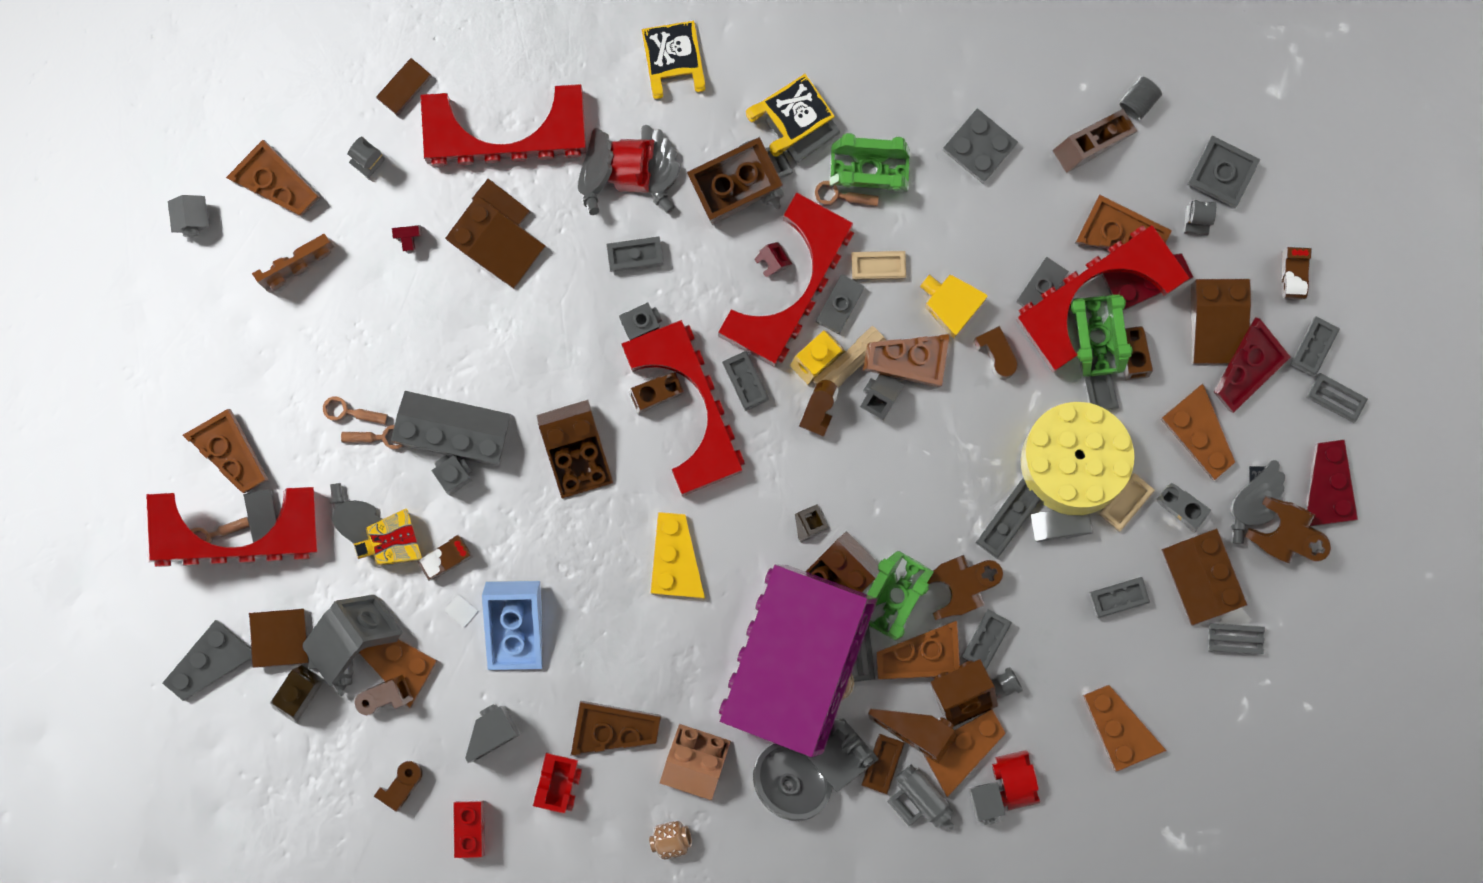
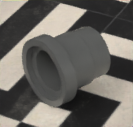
M1011 667L1006 668L1005 673L991 680L999 699L1014 692L1020 693L1023 691Z

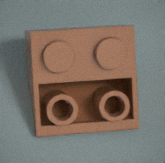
M679 724L664 766L660 784L712 800L731 741Z

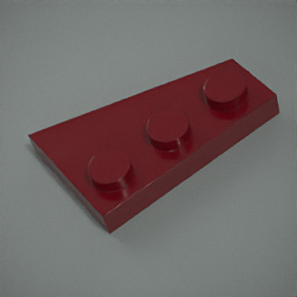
M1173 254L1189 276L1187 281L1193 279L1194 277L1183 254ZM1125 272L1101 274L1110 294L1120 295L1125 298L1126 305L1122 309L1123 311L1161 294L1153 284L1137 275Z
M1254 318L1214 390V393L1224 406L1233 413L1291 358L1260 318Z
M1345 439L1317 443L1315 445L1310 475L1309 494H1307L1306 510L1315 514L1310 527L1358 520Z

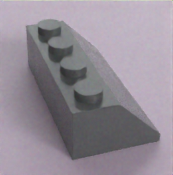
M404 391L391 441L397 445L448 456L454 455L457 458L499 467L511 414Z

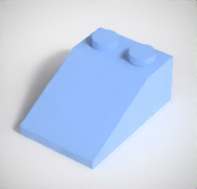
M540 581L486 582L482 593L488 670L542 669V600Z

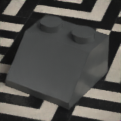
M492 704L479 712L482 717L475 721L465 757L468 763L480 759L521 735L505 706L498 707L497 704Z

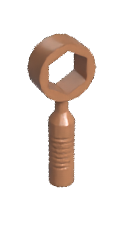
M830 181L820 182L814 192L816 202L822 206L833 205L837 198L845 199L850 203L877 206L879 196L855 192L838 193L837 186L833 185L834 197L830 201L820 200L818 191L822 186L831 187L829 186Z
M337 396L328 398L323 404V413L331 421H341L349 414L359 420L383 425L387 424L388 414L364 409H348L347 403ZM332 401L342 403L343 412L338 417L329 416L327 407Z
M394 425L385 428L382 435H376L373 432L341 433L342 443H372L375 440H383V443L389 449L397 450L404 447L403 445H390L386 439L390 430H394Z
M244 517L219 526L216 531L211 533L200 527L193 528L191 531L193 533L201 531L207 536L206 542L212 543L213 537H223L250 526L248 517Z

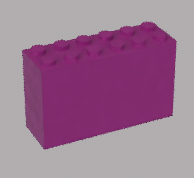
M774 564L773 569L770 568L765 577V584H767L764 595L761 594L757 600L755 609L758 610L755 621L752 620L747 628L746 636H749L746 647L743 646L738 654L737 662L740 664L737 673L734 672L730 677L728 688L731 690L728 699L725 698L721 703L719 714L722 716L719 722L809 757H814L824 753L878 598L789 565Z

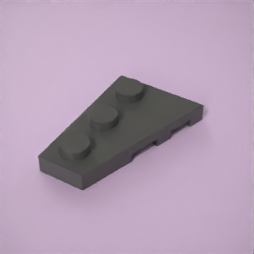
M215 620L162 684L182 701H185L224 675L234 671L248 660H251V648L218 620Z

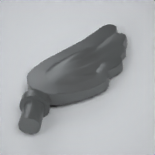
M643 125L641 128V140H655L653 157L648 163V171L650 173L648 194L654 197L653 202L656 205H660L666 213H670L675 206L667 198L666 191L674 184L681 169L680 164L676 162L677 151L671 146L670 140L664 136L662 130H653L649 125Z
M594 128L591 133L588 151L578 179V191L584 195L582 201L584 206L588 208L590 215L599 213L597 194L604 188L612 173V166L610 164L613 159V152L611 151L609 135L606 132H602L599 128Z
M1270 461L1262 472L1234 498L1231 504V514L1234 518V524H1231L1233 544H1244L1246 525L1256 526L1267 523L1275 518L1276 513L1265 507L1262 501L1265 495L1283 501L1282 494L1285 488L1283 485L1285 474L1279 471L1280 464L1278 461Z
M341 483L330 484L331 498H329L330 504H333L334 508L332 521L335 528L353 544L367 540L366 528L383 520L376 515V508L363 501H345V497L342 496ZM369 556L375 562L374 556Z

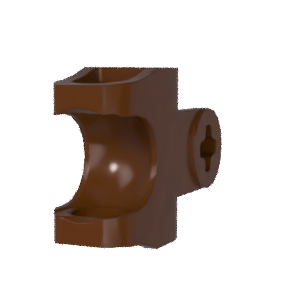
M1265 495L1262 504L1278 514L1280 518L1279 527L1271 533H1263L1248 528L1245 537L1261 547L1267 554L1289 564L1295 553L1312 561L1326 559L1330 554L1331 545L1327 535L1310 527L1315 514L1292 502L1278 500ZM1320 540L1323 549H1317L1313 552L1310 543H1316Z
M962 555L942 563L934 569V573L927 584L941 582L947 585L951 591V600L948 605L932 613L935 621L950 616L963 615L984 606L985 603L980 592L1000 583L1003 577V570L1000 564L993 560H986L969 567L965 556ZM984 567H988L989 570H995L996 574L992 576L993 581L990 582L988 578H982L981 574L985 572Z

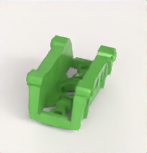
M852 133L843 134L842 138H839L831 147L829 186L887 189V191L893 189L895 191L904 190V192H908L910 149L907 142L902 137L882 140L856 138ZM835 154L849 155L855 162H851L850 165H844L841 160L835 159ZM890 158L905 159V164L898 165L895 169L889 168L888 164L883 163ZM867 163L873 164L877 172L876 174H865L862 171V166Z
M1107 295L1075 298L1071 302L1070 309L1075 314V321H1077L1081 349H1078L1077 358L1079 362H1082L1083 376L1108 375L1125 371L1129 357L1132 354V346L1127 344L1122 310L1126 302L1123 296ZM1101 302H1107L1108 318L1104 324L1102 317L1098 316L1097 313L1101 307ZM1086 308L1088 312L1092 313L1089 323L1086 318ZM1094 330H1100L1104 333L1105 340L1101 343H1096L1091 339L1090 333ZM1093 349L1094 356H1098V362L1095 365V370L1091 371ZM1107 350L1114 355L1116 369L1110 368L1109 363L1104 360Z
M896 551L887 559L884 558L880 561L878 565L879 573L867 595L878 598L874 609L877 605L885 603L883 607L884 615L878 617L874 622L870 620L868 625L894 641L903 637L906 620L920 595H926L928 592L929 584L927 582L934 573L930 568L900 551ZM903 558L907 561L905 567L907 573L905 576H900L898 580L896 569ZM920 570H924L913 588H910L912 584L910 578L912 575ZM894 588H899L904 592L905 598L903 602L896 603L892 600L891 591ZM898 612L896 620L888 631L890 625L889 616L895 615Z

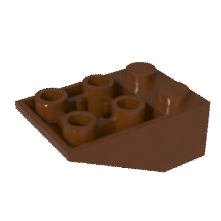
M589 400L536 415L539 430L562 499L613 483Z
M846 531L805 572L863 592L876 579L879 573V563Z

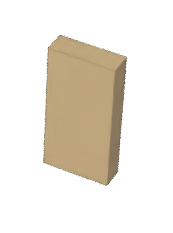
M905 251L851 253L852 280L906 279Z
M1133 473L1120 494L1103 508L1099 515L1120 532L1155 490L1137 474Z

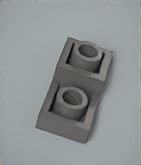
M1054 510L1031 514L1036 542L1061 537L1068 539L1093 533L1090 514L1067 515Z

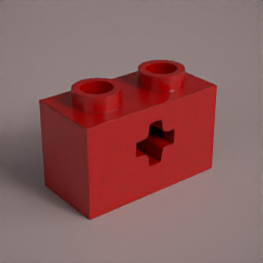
M484 800L453 802L454 858L484 857Z

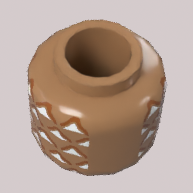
M680 821L657 825L654 828L653 836L649 837L652 852H657L663 860L684 856L687 854L688 848L692 847L690 830L688 826H684Z

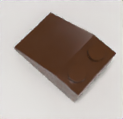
M760 137L687 172L712 225L742 211L783 187Z
M478 195L445 237L448 242L513 289H515L546 247L545 244Z
M1196 279L1191 284L1192 364L1230 363L1250 327V279Z

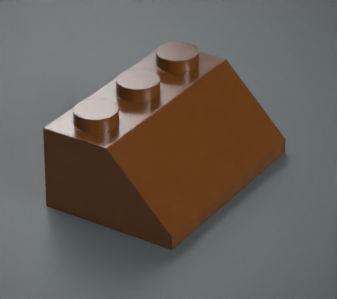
M1217 528L1161 549L1191 626L1247 606Z

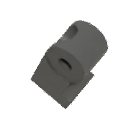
M362 136L352 144L347 153L352 158L349 164L367 179L373 175L385 160L380 150Z
M1191 201L1186 206L1184 233L1208 236L1210 226L1214 225L1216 202Z
M1171 482L1156 499L1163 508L1186 524V527L1194 533L1211 512L1210 508Z

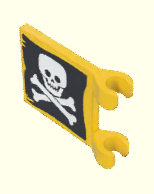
M694 21L642 29L654 99L663 98L661 79L692 74L695 91H705V80Z
M803 74L763 101L746 109V117L751 123L767 112L782 134V138L773 141L769 145L770 152L774 157L781 155L790 146L835 118L806 74Z

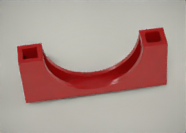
M581 84L555 86L552 108L543 124L525 139L509 144L484 142L466 132L453 115L450 98L447 93L420 95L424 159L427 164L431 163L433 167L447 166V162L471 165L474 164V160H485V163H499L501 159L511 158V161L521 162L526 161L527 157L536 156L540 160L554 159V155L578 158L581 157L582 153H587L584 100Z
M797 192L783 215V221L792 226L801 235L810 252L812 276L806 291L792 306L772 315L751 316L731 309L718 332V337L744 351L747 350L751 355L773 367L776 366L778 361L780 363L784 362L790 351L786 347L791 338L796 340L803 327L799 324L803 315L809 316L816 304V302L812 301L817 291L823 292L829 280L825 277L830 268L835 270L842 257L838 252L842 245L846 247L849 245L855 232L851 231L852 222Z
M1144 225L1140 226L1130 234L1131 240L1125 244L1120 240L1107 249L1110 253L1103 259L1097 256L1085 265L1088 269L1079 275L1077 271L1073 272L1063 280L1064 286L1058 290L1053 286L1040 295L1043 299L1036 305L1030 302L1018 310L1021 315L1017 317L1016 321L1052 372H1055L1077 356L1068 335L1067 316L1075 293L1087 281L1105 273L1125 272L1144 278L1165 296L1189 279V276L1153 225L1147 229Z
M682 320L624 342L621 345L632 372L648 368H660L676 372L688 379L697 388L705 402L707 427L703 440L689 459L672 469L682 496H685L742 473L741 466L745 465L740 450L734 451L731 441L735 440L730 425L724 426L721 416L725 415L719 399L714 401L711 394L715 387L710 375L704 376L701 366L705 365L700 350L694 351L691 341L695 340L690 325L684 326Z
M314 487L286 488L283 490L281 511L273 527L261 539L241 547L213 545L195 535L180 516L175 501V493L145 495L148 563L154 562V567L171 566V561H182L183 566L199 565V560H210L211 564H226L227 559L238 558V563L255 562V557H266V561L271 562L282 561L283 556L294 555V560L310 559L311 554L317 553Z

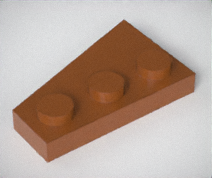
M1110 685L1083 695L1115 772L1167 751Z
M993 709L955 729L956 738L939 763L924 755L946 797L956 789L1006 734Z

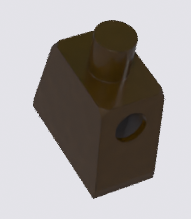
M303 665L296 667L288 674L270 704L274 710L297 723L325 680Z

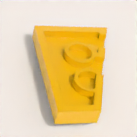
M658 512L651 594L705 599L685 514Z

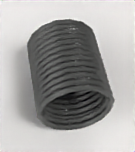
M1140 77L1121 101H1119V105L1133 119L1142 120L1144 115L1148 113L1149 109L1162 96V91L1150 79Z

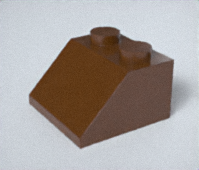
M981 659L967 661L959 669L950 673L943 672L930 682L943 717L954 726L998 707L995 687Z

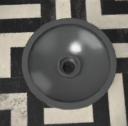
M775 743L765 749L755 763L753 770L755 791L763 805L776 816L789 821L808 820L819 814L829 802L832 786L804 754ZM783 784L788 786L789 791L784 789Z

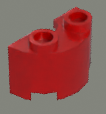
M620 139L611 143V151L613 152V159L611 161L612 173L608 182L614 184L619 192L648 193L650 183L648 163L653 157L655 140Z
M1024 750L995 757L996 763L992 764L995 780L1001 779L1003 790L1000 791L1003 806H1007V811L1039 804L1040 799L1037 793L1039 788L1033 764H1030L1028 751Z
M549 753L545 754L540 781L534 798V807L564 814L566 811L572 812L576 798L575 795H571L573 785H579L582 769L577 768L578 760Z

